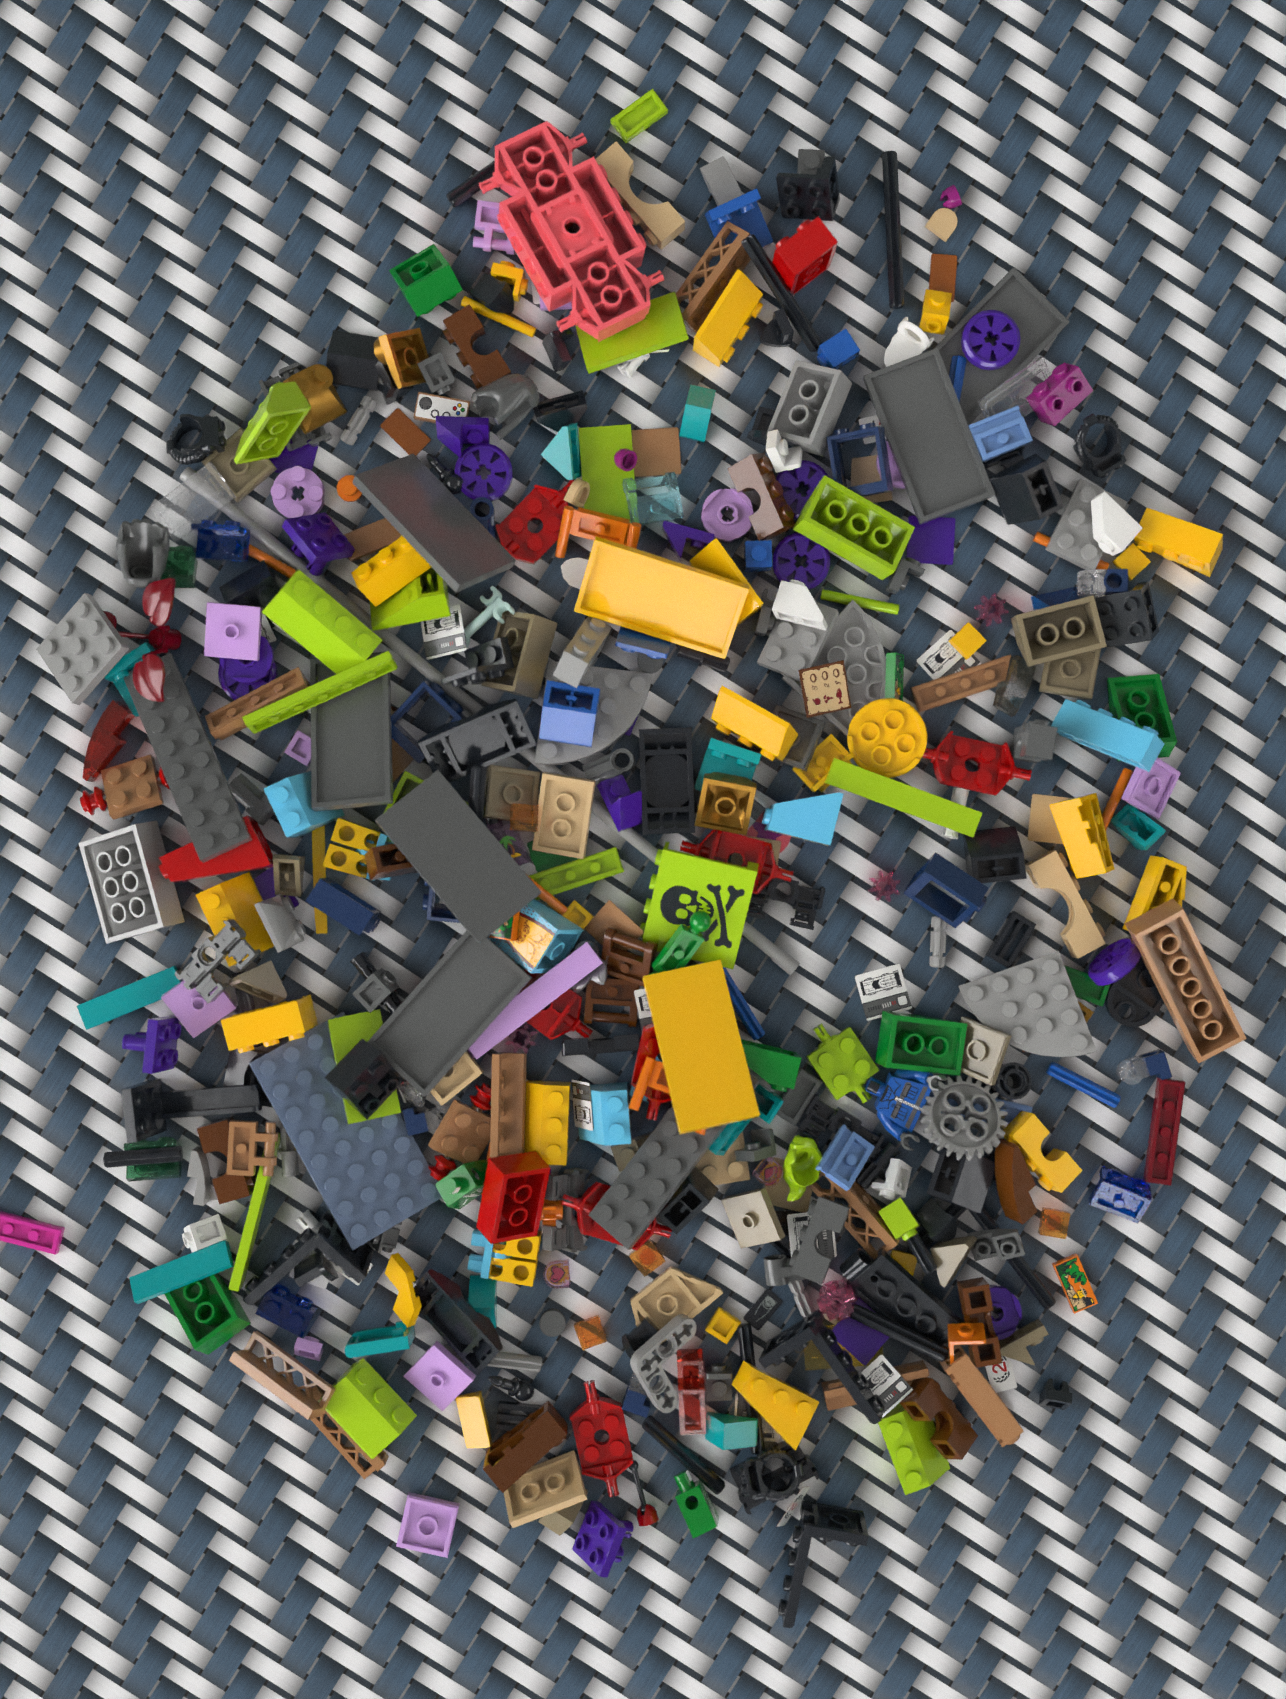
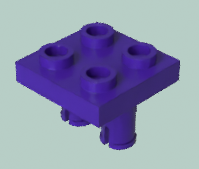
M326 512L285 519L282 528L294 542L291 547L292 551H295V555L306 557L309 560L306 568L314 576L322 574L328 561L351 557L355 551V548Z
M176 1016L148 1019L147 1033L125 1034L122 1040V1048L144 1052L142 1073L154 1074L174 1069L178 1061V1050L176 1048L177 1039L181 1035V1024H179Z
M591 1501L572 1550L599 1577H608L613 1562L619 1563L622 1560L621 1557H617L624 1555L621 1542L623 1537H631L632 1534L630 1532H633L634 1529L633 1523L629 1520H618L600 1502Z

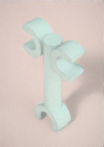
M494 586L490 587L491 591H493V596L490 599H486L483 595L480 596V600L487 608L464 628L467 647L470 644V637L493 616L498 622L504 624L505 621L502 619V614L505 611H509L512 615L515 614L514 608L502 600L501 592Z

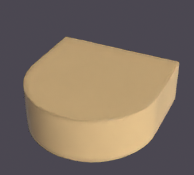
M948 208L938 209L926 223L925 228L946 242L957 226V216Z
M580 478L574 480L564 500L576 507L583 508L590 492L589 483Z

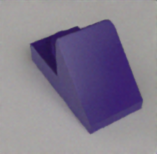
M436 416L437 439L458 457L462 458L463 444L490 443L489 418Z
M665 520L662 525V531L679 561H681L686 542L691 543L690 547L702 550L713 541L715 536L712 533Z
M622 774L601 781L597 785L618 832L642 823V793L638 791L631 794Z

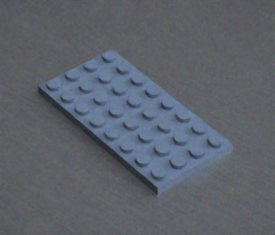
M343 1011L342 1013L334 1016L333 1018L343 1017L346 1015ZM325 1021L305 1032V1037L291 1040L250 1062L249 1065L351 1250H354L441 1199L442 1196L435 1185L438 1181L430 1175L432 1171L428 1168L429 1165L412 1135L408 1136L405 1121L400 1113L348 1124L342 1096L325 1079L326 1075L336 1066L328 1023Z

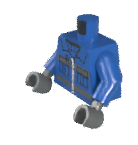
M898 1069L895 1073L889 1072L884 1082L873 1077L869 1078L865 1091L877 1096L874 1103L877 1117L884 1128L897 1140L901 1141L903 1148L914 1151L908 1144L911 1138L916 1142H920L918 1136L908 1134V1131L912 1133L922 1112V1107L927 1101L925 1097L930 1095L931 1090H944L939 1088L936 1083L937 1079L946 1081L947 1079L944 1075L933 1076L930 1072Z

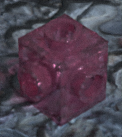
M843 1278L838 1281L831 1280L823 1284L819 1291L817 1304L821 1313L827 1314L829 1321L833 1319L841 1321L850 1317L851 1312H854V1302L857 1299L852 1287H847ZM835 1300L840 1301V1302L837 1303V1304H834V1305L832 1304V1302L835 1301Z

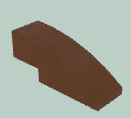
M999 1139L1000 1144L995 1149V1178L1000 1204L1005 1217L1024 1224L1037 1212L1029 1194V1191L1036 1184L1019 1146L1007 1140Z

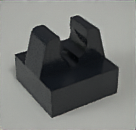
M1049 1378L1044 1384L1042 1393L1039 1395V1406L1060 1410L1067 1409L1072 1404L1073 1394L1069 1392L1068 1383L1062 1381L1058 1391L1053 1388V1379Z

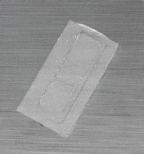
M1039 357L977 401L985 418L1015 406H1019V411L1023 418L1034 411L1026 397L1033 392L1036 385L1044 382L1051 375L1044 357Z
M209 462L150 508L154 512L156 520L163 524V526L168 527L172 540L178 542L235 499L236 496L214 464Z

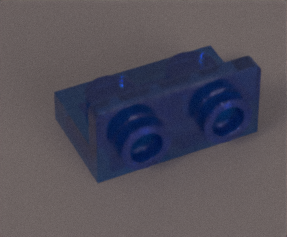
M201 520V524H191V529L198 532L196 558L201 560L248 562L250 530L241 527L240 522L225 521L224 525H217V522L213 520Z
M1101 1167L1099 1171L1100 1180L1089 1197V1205L1138 1224L1152 1201L1150 1185L1141 1179H1134L1123 1175L1118 1170Z
M276 1284V1286L274 1285L265 1293L255 1314L302 1338L318 1307L314 1306L313 1301L304 1296L297 1297L291 1294L287 1287Z

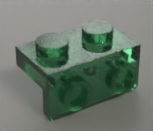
M186 546L169 547L166 568L160 580L174 578L176 579L175 588H195L198 561L193 548Z
M160 1137L158 1141L144 1139L135 1143H124L123 1149L137 1150L182 1146L172 1137ZM182 1161L127 1166L126 1179L132 1182L181 1178Z

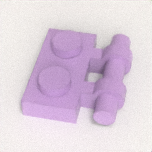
M478 200L475 230L484 231V237L474 236L473 247L483 248V251L486 252L500 250L506 251V254L515 255V250L508 238L507 240L493 239V232L505 233L497 218L499 203Z

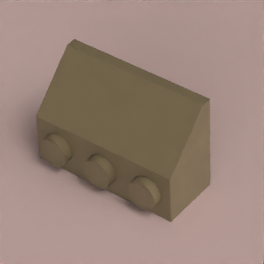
M1094 595L1018 614L1011 618L1017 645L1028 667L1107 647Z
M505 611L502 614V619H504L505 623H497L493 640L500 637L508 638L514 668L504 671L505 676L495 679L487 677V682L482 683L481 686L518 696L538 699L552 642L555 637L557 622L535 614L515 612L512 615L509 611Z

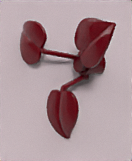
M174 578L150 583L143 594L142 605L144 613L151 616L150 623L159 628H155L149 634L117 631L121 637L149 639V643L156 648V650L142 656L143 661L137 662L133 668V684L137 692L144 698L156 702H164L163 688L165 682V667L158 654L167 653L168 650H176L181 644L180 632L177 629H170L169 625H165L170 618L176 581ZM103 611L116 629V617L111 612Z

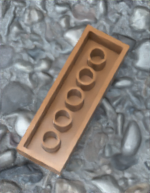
M1174 899L1125 923L1188 1051L1198 1063L1247 1039L1184 909Z

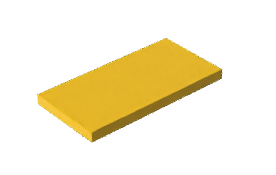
M596 536L574 612L725 659L750 585Z
M721 960L643 976L642 979L679 1134L759 1117L760 1113Z

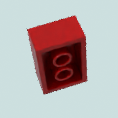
M819 217L813 221L809 219L804 221L797 228L798 232L791 238L788 236L784 237L775 246L777 249L773 254L772 263L792 295H795L831 265L838 241Z
M535 1151L488 1159L476 1227L491 1244L533 1237L538 1234L551 1167Z

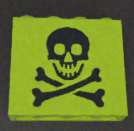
M665 842L663 850L658 849L655 859V865H659L657 874H652L649 889L654 891L652 899L647 898L643 913L648 914L646 923L641 922L640 928L644 931L640 936L643 938L642 941L658 943L657 951L661 952L680 924L690 927L691 915L696 911H705L711 918V925L706 931L700 932L705 940L691 960L704 963L721 960L724 968L734 969L759 864L748 861L747 868L668 849L670 842Z

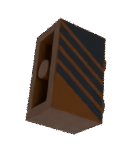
M394 844L372 847L364 855L370 880L417 872Z

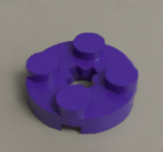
M261 635L259 661L250 660L249 664H245V661L242 659L219 657L223 670L233 680L251 684L265 679L269 675L274 664V651L269 640Z
M989 1285L992 1305L996 1308H1001L998 1318L994 1319L991 1315L994 1331L998 1336V1340H1001L1015 1332L1019 1320L1021 1321L1022 1309L1018 1299L1007 1288Z

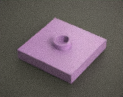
M207 602L204 656L259 661L262 607Z
M1157 757L1149 772L1138 767L1135 768L1121 799L1151 818L1159 820L1181 772Z
M184 980L161 996V999L193 1038L237 1008V1005L225 990L215 1001L207 1003L195 988L188 990L183 985L185 983Z
M436 1341L405 1373L404 1377L443 1411L475 1379L476 1375L442 1344Z
M409 1492L396 1547L448 1558L460 1503Z

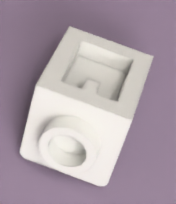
M778 429L768 431L766 452L775 472L789 471L801 467L803 454L801 446L788 448L787 441L781 438Z
M891 1158L885 1174V1183L872 1182L871 1188L878 1191L879 1196L885 1199L894 1200L895 1196L906 1197L912 1167L900 1159Z
M219 1214L186 1226L184 1228L185 1233L182 1234L186 1248H190L192 1253L227 1239Z

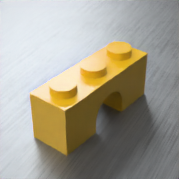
M1021 1111L1003 1129L1006 1133L1005 1139L1019 1146L1029 1171L1036 1173L1039 1177V1184L1047 1191L1054 1190L1062 1193L1083 1171L1066 1151L1053 1148L1045 1157L1042 1155L1041 1144L1050 1132L1034 1113Z

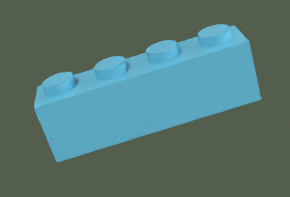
M1065 699L1051 725L1052 727H1057V733L1060 736L1147 772L1151 770L1164 746V743L1157 736L1159 734L1157 731L1147 726H1144L1142 729L1138 728L1134 722L1124 717H1121L1120 720L1115 719L1110 712L1101 708L1098 711L1092 710L1089 704L1081 700L1072 702Z

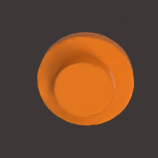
M353 475L342 477L337 484L338 495L347 502H354L362 496L359 489L352 483L355 477Z

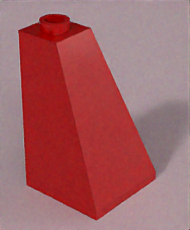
M245 816L243 819L251 835V841L204 863L200 861L193 842L159 857L162 863L159 865V869L165 879L169 878L170 882H179L273 867V853L258 822L250 816Z

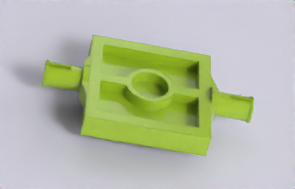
M819 1024L813 1031L817 1034L821 1043L806 1058L835 1100L840 1099L848 1092L855 1091L862 1103L867 1102V1099L870 1100L872 1096L865 1091L863 1084L880 1070L850 1027L836 1035L830 1036L823 1024Z

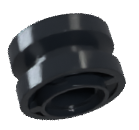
M1020 1063L1002 1064L996 1083L991 1085L990 1090L992 1093L998 1092L997 1098L1004 1101L1021 1099L1030 1091L1032 1084L1031 1075L1027 1068ZM1008 1076L1013 1080L1012 1088L1007 1083Z

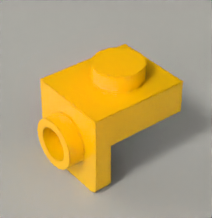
M501 261L500 264L493 262L491 276L501 282L504 280L510 285H515L513 298L514 301L520 302L521 295H526L529 282L528 279H525L524 269L516 268L513 263Z
M926 289L919 328L923 332L941 335L945 333L950 316L952 293Z

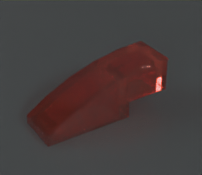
M111 701L93 731L83 768V779L86 781L95 782L100 776L101 770H104L127 743L120 734L135 716L131 710L119 701Z
M703 1348L679 1349L677 1351L680 1435L706 1434Z

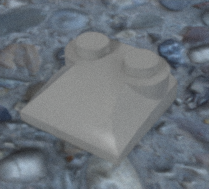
M278 894L270 899L254 904L278 953L304 941L305 927L300 920L296 921L292 913L295 908L288 896L284 897L282 894Z

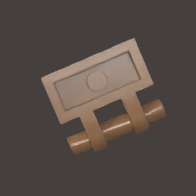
M229 1121L227 1175L254 1176L256 1166H263V1176H273L274 1166L277 1165V1157L274 1156L275 1142L278 1141L276 1122H266L265 1132H258V1121ZM257 1142H265L264 1156H256Z

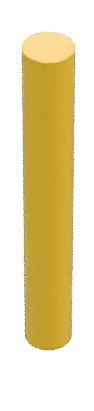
M464 296L461 301V306L465 307L470 304L474 312L533 338L536 333V327L507 314L494 312L485 307L484 304Z

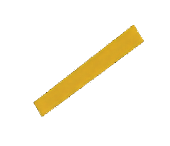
M325 825L312 831L313 888L320 878H326V867H323L325 859ZM314 907L316 934L327 933V915Z

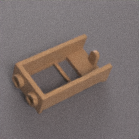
M954 1345V1362L950 1364L948 1352L947 1358L940 1362L943 1369L997 1441H999L1000 1445L1004 1447L1007 1444L1015 1443L1020 1438V1434L1024 1432L980 1370L972 1363L961 1345Z

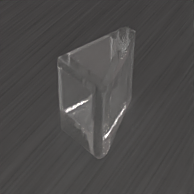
M404 1079L398 1089L410 1105L423 1107L426 1097Z

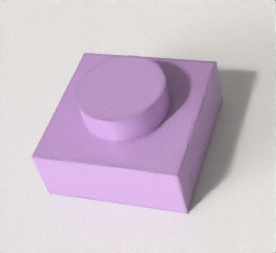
M297 730L284 753L309 766L311 763V737Z
M305 1336L304 1339L297 1337L294 1355L320 1361L323 1353V1344L319 1343V1340L314 1337Z

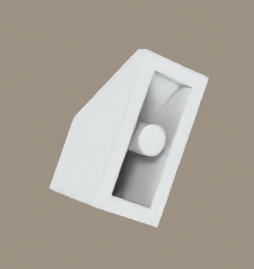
M1105 491L1091 500L1093 538L1098 542L1100 549L1107 554L1113 556L1122 552L1143 527Z
M781 580L772 607L776 619L826 630L828 625L807 586L798 580H790V582Z

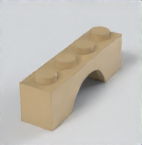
M617 142L613 143L595 159L598 165H603L607 173V181L611 188L614 187L620 196V204L630 213L633 225H640L645 231L644 236L652 246L656 244L662 250L685 230V220L668 201L661 204H649L641 201L634 195L629 185L630 177L634 171L633 160Z
M1050 850L1026 863L1025 869L1035 888L1053 889L1065 899L1069 909V918L1060 936L1071 956L1078 959L1106 944L1103 939L1105 932L1098 922L1095 923L1090 914L1093 913V910L1086 899L1082 900L1078 892L1081 890L1076 878L1074 876L1070 877L1066 867H1068V863L1063 854H1058L1056 850Z

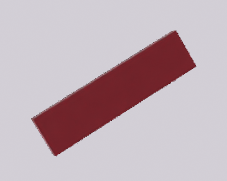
M1157 1078L1143 1181L1163 1185L1172 1184L1185 1081L1174 1079L1161 1080Z

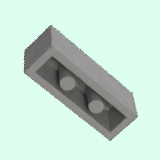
M588 616L564 650L553 676L577 688L601 652L612 627L602 620Z

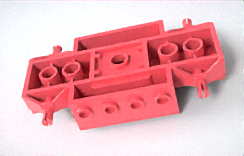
M545 121L496 145L494 155L495 172L492 174L493 177L480 182L479 187L483 194L498 187L512 196L499 203L497 218L548 311L551 312L572 301L570 315L556 321L559 331L563 332L575 325L600 342L645 319L650 309L649 289L664 281V276L660 270L647 277L637 270V268L642 266L646 243L640 233L637 234L633 228V219L627 210H623L617 190L614 187H610L603 165H598L595 158L592 157L572 166V152L574 149L587 144L584 134L581 133L569 139L568 136L565 137L551 123ZM568 223H575L579 226L580 230L572 234L566 231L565 226Z

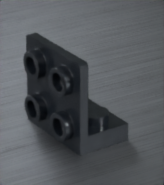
M825 156L821 168H817L816 175L777 174L776 181L783 218L814 220L819 217L823 221H833L840 201L835 157Z
M1149 581L1138 583L1132 590L1094 597L1107 645L1105 648L1150 641L1158 634L1159 627Z
M500 637L467 649L464 653L468 670L441 679L442 684L452 683L453 688L467 685L468 681H471L472 685H478L487 682V677L495 679L505 676L504 671L514 668L508 638Z

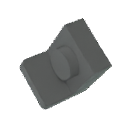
M799 149L797 174L816 175L817 168L822 166L825 150Z
M441 352L417 363L432 393L437 391L441 395L453 389L451 383L455 382V379Z
M908 557L906 560L900 559L885 591L895 595L899 592V589H905L910 576L906 575L907 572L920 577L924 574L925 569L920 567L921 563L915 559Z
M381 968L372 973L352 994L371 1013L391 993L396 991L399 985L396 983L393 974Z
M751 1130L752 1142L745 1143V1148L735 1151L736 1161L755 1162L777 1155L773 1130Z
M713 1363L711 1367H705L706 1401H732L731 1366H727L724 1363Z

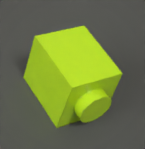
M901 1197L878 1211L895 1239L903 1238L906 1241L918 1233L916 1228L920 1225Z

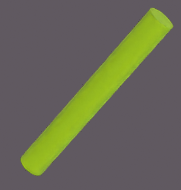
M822 589L820 596L821 600L845 605L854 600L861 608L895 615L899 611V604Z

